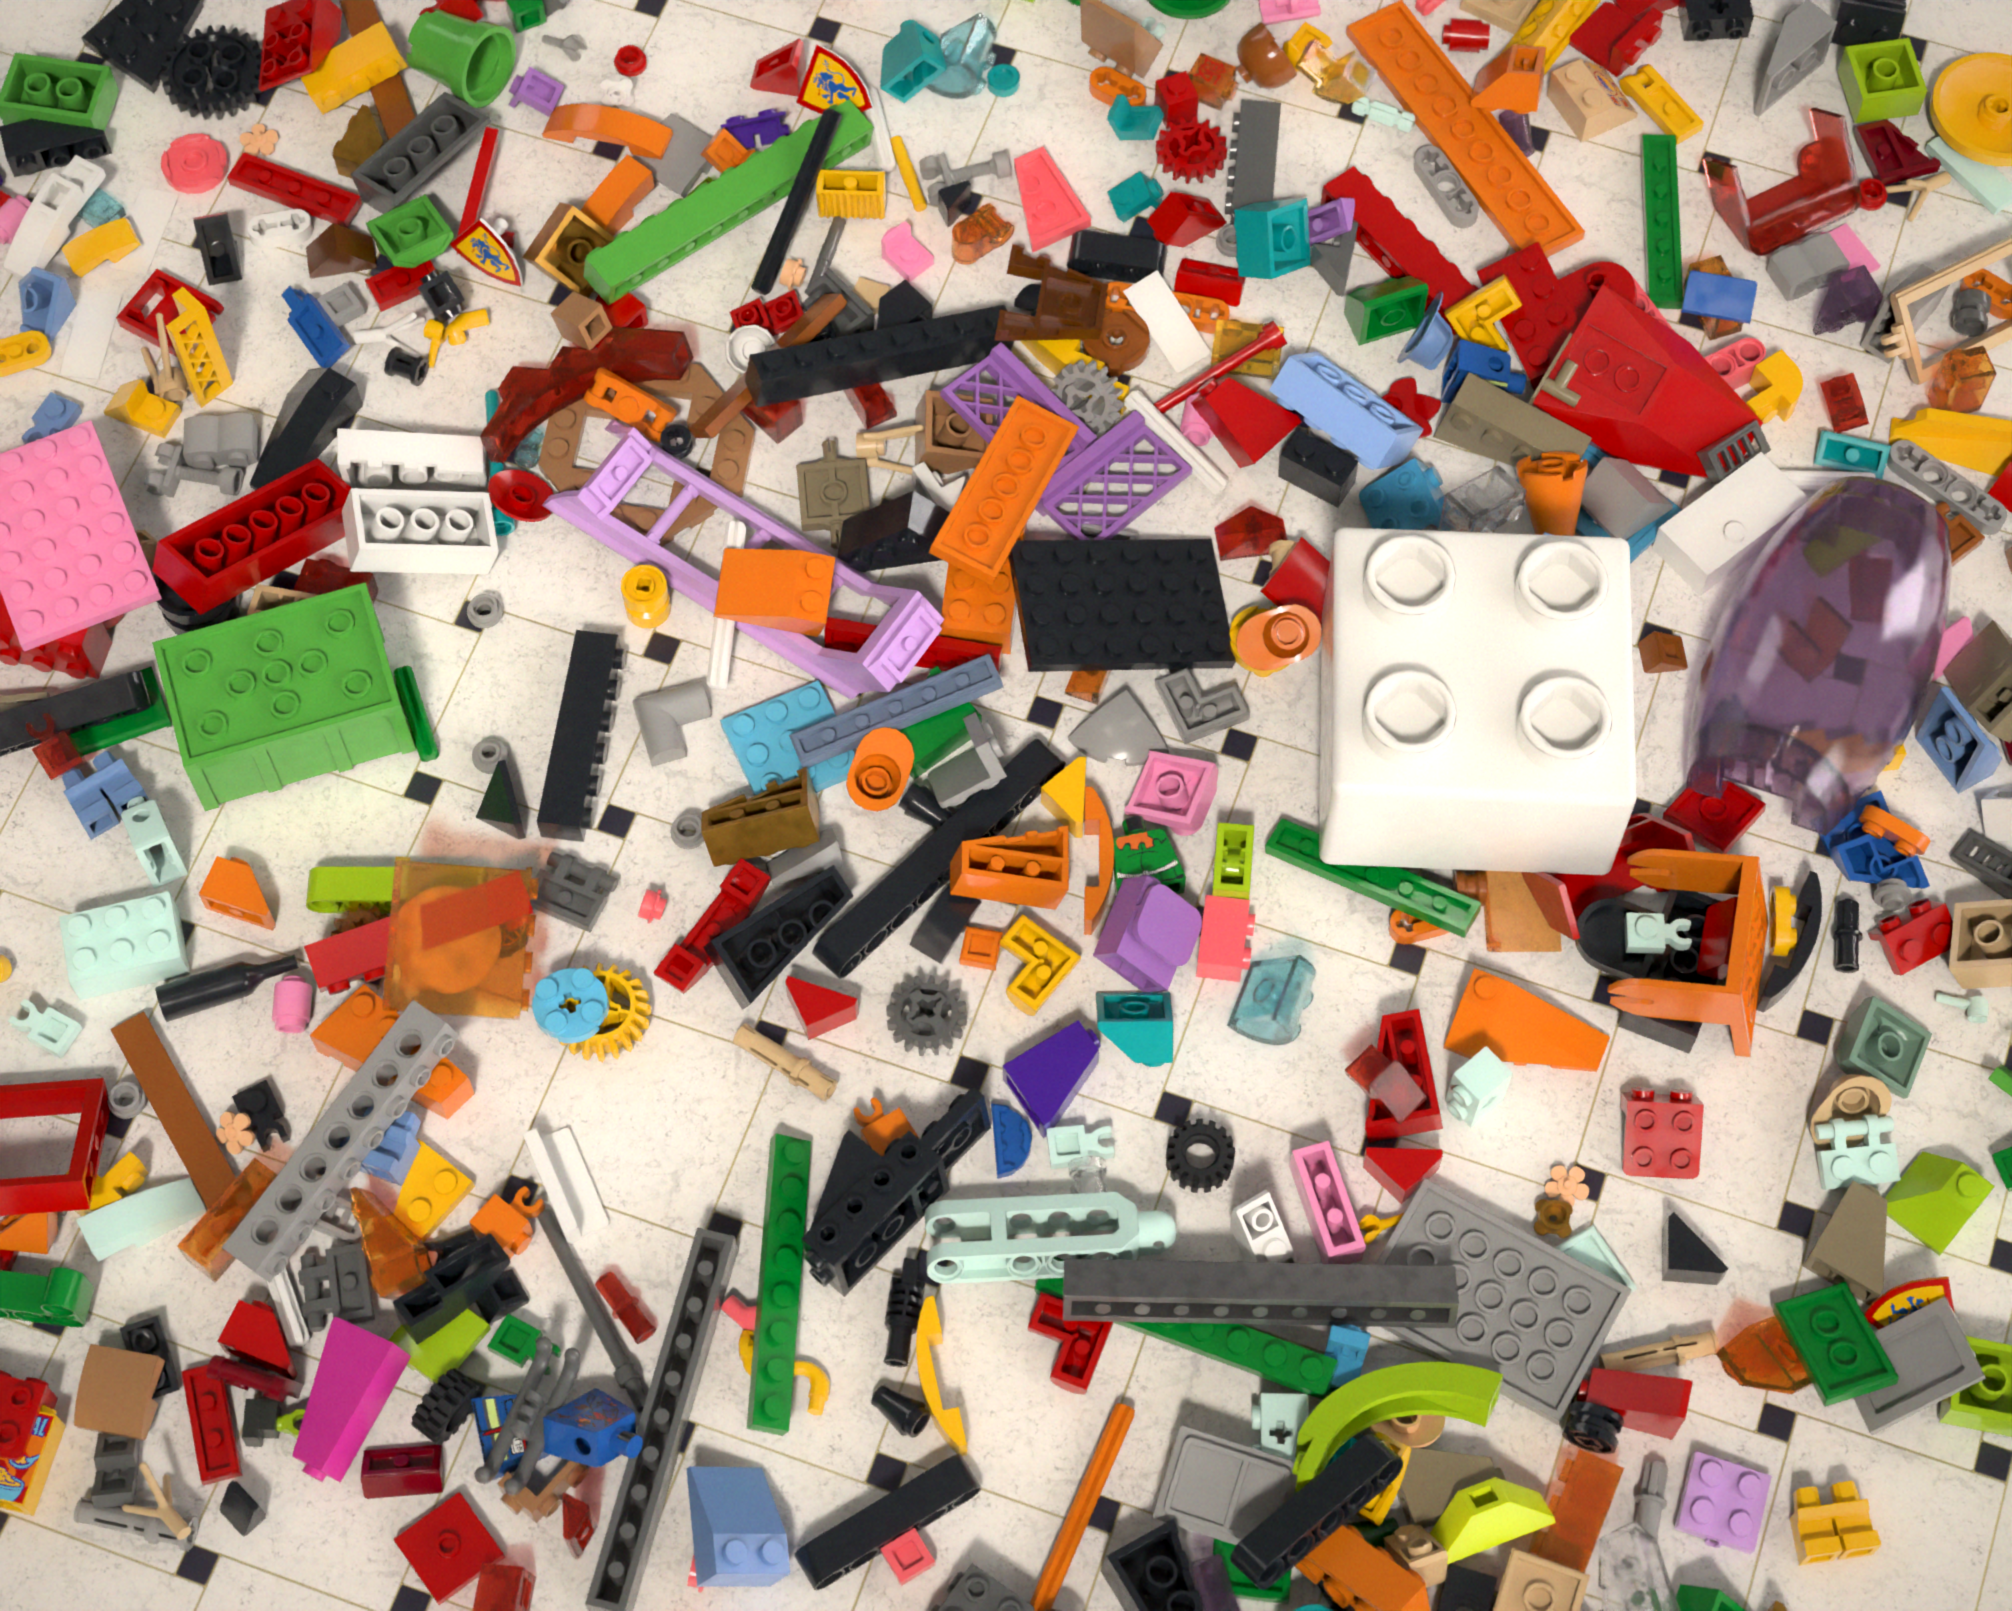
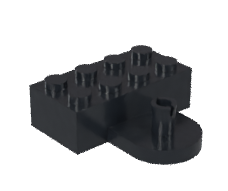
M1670 890L1661 914H1664L1665 924H1671L1677 919H1688L1691 921L1689 931L1676 932L1680 938L1692 939L1691 946L1687 950H1676L1669 944H1665L1666 948L1663 954L1626 953L1624 924L1626 913L1657 912L1616 898L1601 899L1585 908L1577 922L1580 938L1575 940V944L1582 958L1591 966L1622 979H1654L1717 985V978L1699 975L1696 970L1707 909L1711 905L1722 901L1695 891ZM1624 1011L1618 1027L1689 1054L1703 1022L1651 1018Z

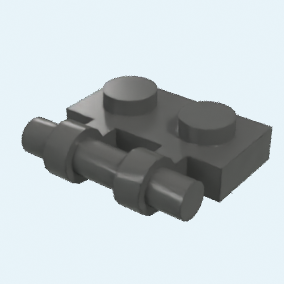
M551 852L547 859V865L556 868L554 874L542 869L539 870L527 892L531 906L535 910L590 933L607 903L606 896L597 893V890L603 888L614 892L618 885V879L608 875L607 870L595 866L591 868L579 863L578 858L570 854L563 856L556 852ZM573 875L584 880L585 883L582 887L567 879Z
M363 1242L325 1249L327 1264L317 1266L316 1255L306 1254L300 1257L302 1270L298 1272L299 1284L304 1286L305 1295L302 1311L303 1317L308 1320L309 1332L324 1330L323 1316L329 1313H333V1318L336 1316L351 1324L375 1320L367 1252ZM329 1280L331 1297L321 1299L319 1284L322 1281Z

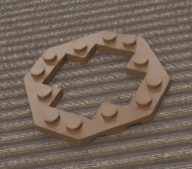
M632 356L609 370L650 395L691 400L687 419L688 429L724 394L700 364ZM595 379L554 403L551 407L538 465L540 472L547 480H550L558 490V493L580 490L595 472L594 470L575 468L587 417L621 421L601 408L593 407L584 401L583 397L587 389L593 387L596 382ZM608 387L604 395L614 399L617 391ZM740 413L719 432L709 479L741 498L744 494L754 447L755 431ZM677 481L673 482L669 505L684 488V485ZM700 495L693 498L659 540V545L661 547L673 541L674 536L687 527L692 529L713 516L714 510L719 507ZM617 504L609 514L645 536L665 510Z

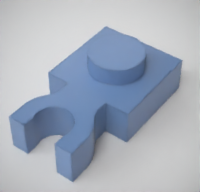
M50 392L32 416L35 426L28 429L21 437L24 444L71 428L82 414V410L78 404Z

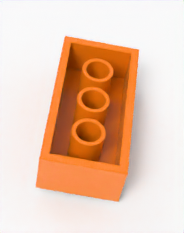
M1026 526L1017 541L1026 540ZM1009 558L1004 563L993 585L948 563L941 613L945 620L940 625L942 628L940 636L1002 647V654L1011 655L1017 604Z

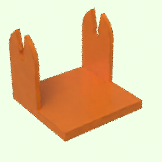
M1647 849L1634 853L1628 857L1627 864L1648 867L1630 869V876L1642 883L1664 889L1738 895L1726 986L1629 978L1608 985V993L1628 996L1610 997V1004L1639 1016L1730 1025L1735 1056L1750 1057L1768 930V917L1759 857L1670 849Z

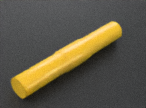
M894 136L890 139L903 182L906 185L915 211H923L927 208V204L913 164L910 161L902 137Z

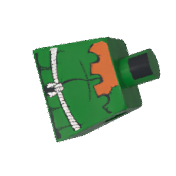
M1141 816L1125 819L1122 822L1125 835L1113 839L1115 899L1123 879L1140 877L1141 875H1150L1157 878L1162 885L1167 886L1177 895L1184 893L1185 873L1165 831L1160 828L1146 831L1144 819Z

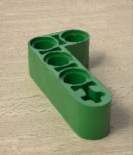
M51 1268L49 1276L0 1270V1318L75 1328L84 1327L94 1293V1286L84 1274L68 1268Z

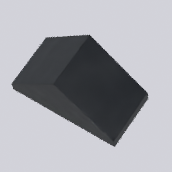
M1673 1212L1667 1218L1662 1228V1281L1708 1285L1720 1283L1729 1268Z

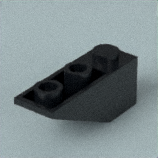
M28 119L0 126L5 156L14 177L31 175L35 172L55 167H64L71 162L75 155L87 160L112 154L107 137L102 129L38 119Z

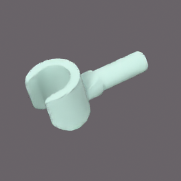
M1153 17L1145 18L1142 22V27L1156 39L1161 38L1166 31L1165 25L1160 22L1151 31V27L1155 24L1156 20Z
M1937 993L1936 1002L1959 1007V1009H1966L1968 1021L1972 1023L1987 1022L1989 1004L1984 997L1973 996L1968 999H1961Z

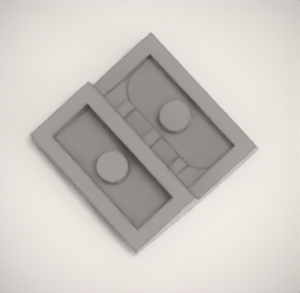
M671 113L660 123L673 131V136L662 159L633 155L632 158L652 171L654 180L685 198L700 174L703 172L707 175L712 168V165L700 155L712 138Z

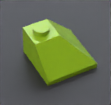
M1923 1151L1900 1178L1901 1181H1898L1886 1195L1887 1216L1940 1256L1995 1186L1964 1162Z

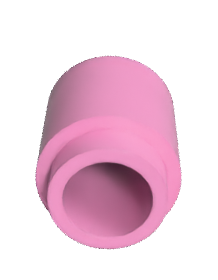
M17 195L14 199L9 198L0 207L1 244L12 243L21 221L31 205V202L21 195Z
M1199 393L1191 395L1186 399L1180 426L1181 433L1194 446H1204L1214 436L1209 425L1191 405V402L1200 395Z
M285 976L283 981L275 984L272 1020L275 1022V1029L277 1031L301 1033L305 1031V1025L310 1022L312 986L305 983V978Z

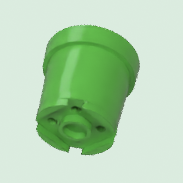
M434 9L435 12L433 13L427 11L423 13L413 25L408 37V43L412 44L411 54L407 53L409 66L449 88L456 98L471 107L482 108L491 104L504 90L514 68L516 44L511 31L506 27L483 21L477 23L440 9Z

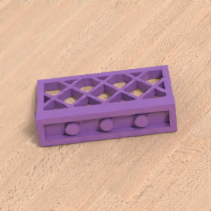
M1002 342L991 350L988 357L947 385L940 393V396L988 444H990L1000 427L1003 416H1006L1010 409L1009 407H1003V396H1010L1016 399L1018 395L1079 426L1077 434L1067 450L1069 454L1063 457L1056 472L1092 445L1097 438ZM986 370L996 380L997 385L979 383V374ZM959 389L973 391V402L961 401L954 392ZM979 392L996 394L997 406L981 404ZM980 413L997 415V426L986 425L980 419Z
M1135 410L1056 472L1035 510L1043 517L1048 515L1074 540H1089L1081 532V524L1102 525V533L1093 540H1110L1192 474V467L1145 426V418ZM1145 439L1154 447V455L1134 454V447ZM1115 462L1129 463V475L1108 474V467ZM1133 463L1154 464V475H1133ZM1158 464H1173L1179 470L1173 476H1157ZM1089 482L1104 483V495H1083V487ZM1108 483L1129 484L1128 496L1107 495ZM1132 484H1153V492L1147 497L1132 496ZM1063 503H1078V516L1062 515L1057 508ZM1082 503L1103 504V516H1082ZM1107 504L1128 505V512L1122 517H1106Z

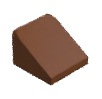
M1654 631L1639 642L1638 647L1645 673L1681 671L1688 668L1681 636Z

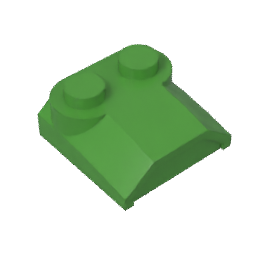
M426 194L366 222L368 231L375 240L379 252L385 255L394 266L414 268L443 254L454 238L452 230Z

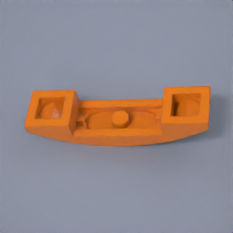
M567 104L554 108L542 135L547 139L573 143L576 137L628 146L632 155L661 160L673 136V131L658 122L625 110L594 104Z
M1085 787L1084 835H1099V886H1085L1084 935H1092L1104 915L1111 894L1114 841L1109 817L1100 797L1093 787Z

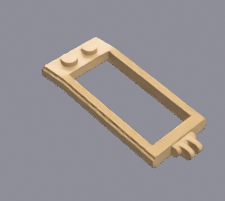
M2012 235L1890 294L1896 323L1890 326L1891 333L1880 337L1881 344L1889 345L1895 342L1894 346L1884 350L1885 358H1892L1898 355L1900 360L1906 359L1911 380H1913L1914 384L1920 385L2012 339V320L1922 364L1907 307L1908 304L2011 255Z

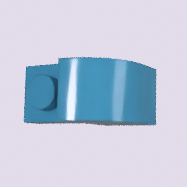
M1349 1324L1331 1326L1324 1355L1338 1360V1368L1326 1396H1329L1347 1382L1360 1377L1371 1336L1370 1332L1363 1331L1359 1327Z

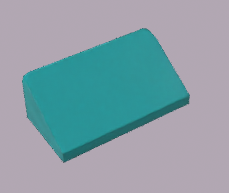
M1821 430L1813 464L1846 472H1871L1875 474L1876 479L1882 480L1891 446Z

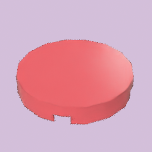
M202 133L187 134L175 139L170 143L171 147L167 152L164 151L161 156V169L167 183L176 191L186 194H199L214 189L224 180L228 172L229 160L222 143L218 140L210 139L209 135Z

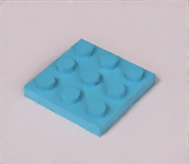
M818 680L720 720V723L755 796L767 791L765 786L767 783L776 780L777 784L781 785L798 777L796 771L802 769V765L789 735L835 717L836 714ZM853 749L807 768L815 792L847 780V775L855 756Z

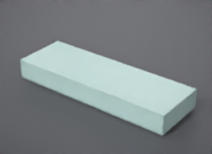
M1940 135L1927 144L1925 151L1932 158L1936 157L1940 161L1941 166L1993 215H1996L2012 204V183L1994 166L1979 163L1961 155L1951 148Z

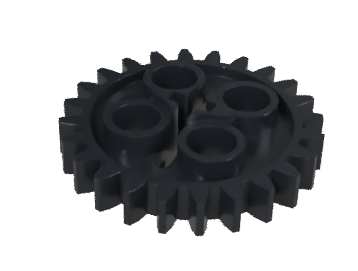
M209 25L207 33L202 34L196 28L195 37L191 38L189 35L183 34L185 43L173 42L175 52H165L168 61L161 62L163 72L160 73L166 96L168 95L172 105H178L181 113L188 109L190 116L194 118L201 112L204 120H207L211 113H215L216 118L220 120L222 112L227 111L233 117L234 108L238 107L246 111L244 102L256 103L254 93H264V91L261 92L259 90L262 49H260L257 40L251 41L249 33L240 36L239 30L236 27L230 33H227L225 25H222L218 32H214L213 27Z

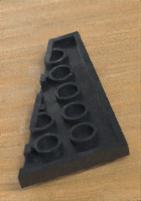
M122 0L81 38L86 47L155 94L159 87L160 73L163 72L161 62L168 61L165 52H175L173 42L184 43L183 34L188 35L204 8V0Z

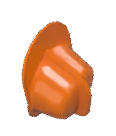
M1297 604L1284 605L1257 614L1246 620L1239 629L1236 639L1237 652L1243 662L1251 668L1262 671L1277 669L1301 661L1314 653L1322 637L1321 624L1316 615L1307 607Z
M879 728L872 730L860 742L847 775L846 786L849 796L855 804L863 809L876 812L887 810L895 805L902 796L914 760L912 744L903 733L892 728Z

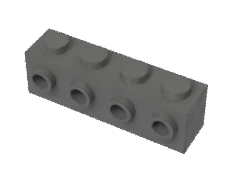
M1241 99L1240 113L1234 112L1232 132L1238 133V140L1231 139L1229 159L1236 160L1235 167H1229L1227 187H1234L1233 194H1226L1225 214L1231 215L1230 225L1234 224L1235 209L1252 203L1273 201L1281 110L1280 102Z

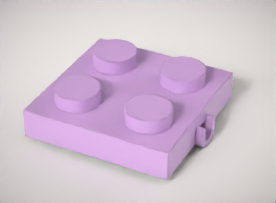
M1695 1451L1691 1455L1674 1529L1705 1539L1704 1543L1711 1547L1719 1548L1723 1545L1752 1554L1756 1548L1772 1476L1740 1466V1463L1728 1462V1459L1722 1460Z

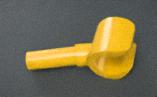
M429 319L424 327L423 335L431 340L428 359L429 368H434L440 343L443 344L448 335H445L443 323Z
M1404 1213L1385 1219H1378L1371 1214L1365 1215L1358 1223L1359 1228L1367 1232L1363 1237L1365 1245L1371 1244L1383 1230L1398 1225Z

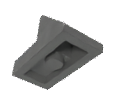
M1352 222L1351 231L1336 236L1333 246L1312 245L1311 264L1337 296L1344 297L1358 222Z

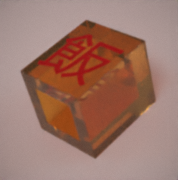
M1201 53L1188 73L1199 95L1198 102L1221 111L1226 101H1232L1238 90L1239 83L1235 81L1237 67Z

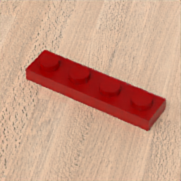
M244 152L227 176L231 186L293 209L304 210L311 216L346 228L362 205L360 195Z

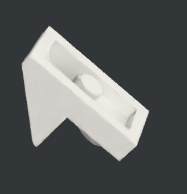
M925 462L912 467L913 486L916 491L951 512L966 486V477L963 476L944 486L936 471L931 472Z

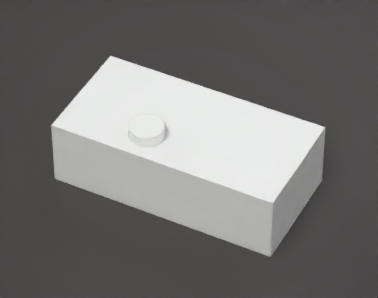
M1760 452L1660 526L1652 549L1701 596L1801 521L1810 498Z
M351 488L342 509L350 571L489 574L499 553L489 493Z

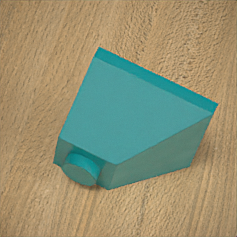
M1170 992L1096 993L1098 1030L1134 1063H1142L1149 1067L1173 1063V1014Z

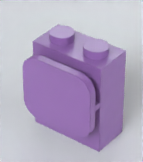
M1141 875L1140 877L1123 879L1093 956L1142 992L1168 990L1177 966L1185 965L1190 959L1202 927L1200 913L1195 907L1167 886L1162 885L1153 876Z

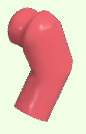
M731 1295L723 1303L721 1310L742 1329L754 1331L756 1306L747 1307L735 1295Z

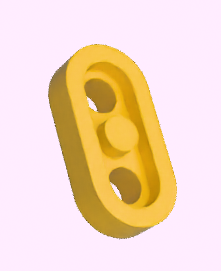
M27 331L1 339L0 361L5 362L0 363V377L45 363L51 355V346L47 337L39 331Z
M1773 885L1770 891L1769 951L1772 956H1787L1789 949L1795 950L1797 929L1791 927V916L1795 915L1797 901L1796 894H1790L1789 886Z

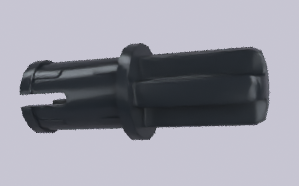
M1851 899L1838 901L1836 931L1832 934L1833 940L1836 941L1835 970L1842 973L1859 971V941L1863 939V934L1859 931V903Z

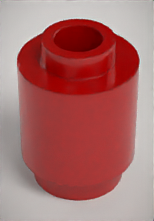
M1450 18L1449 25H1443L1442 44L1448 45V51L1479 53L1480 50H1488L1490 24L1482 23V20Z

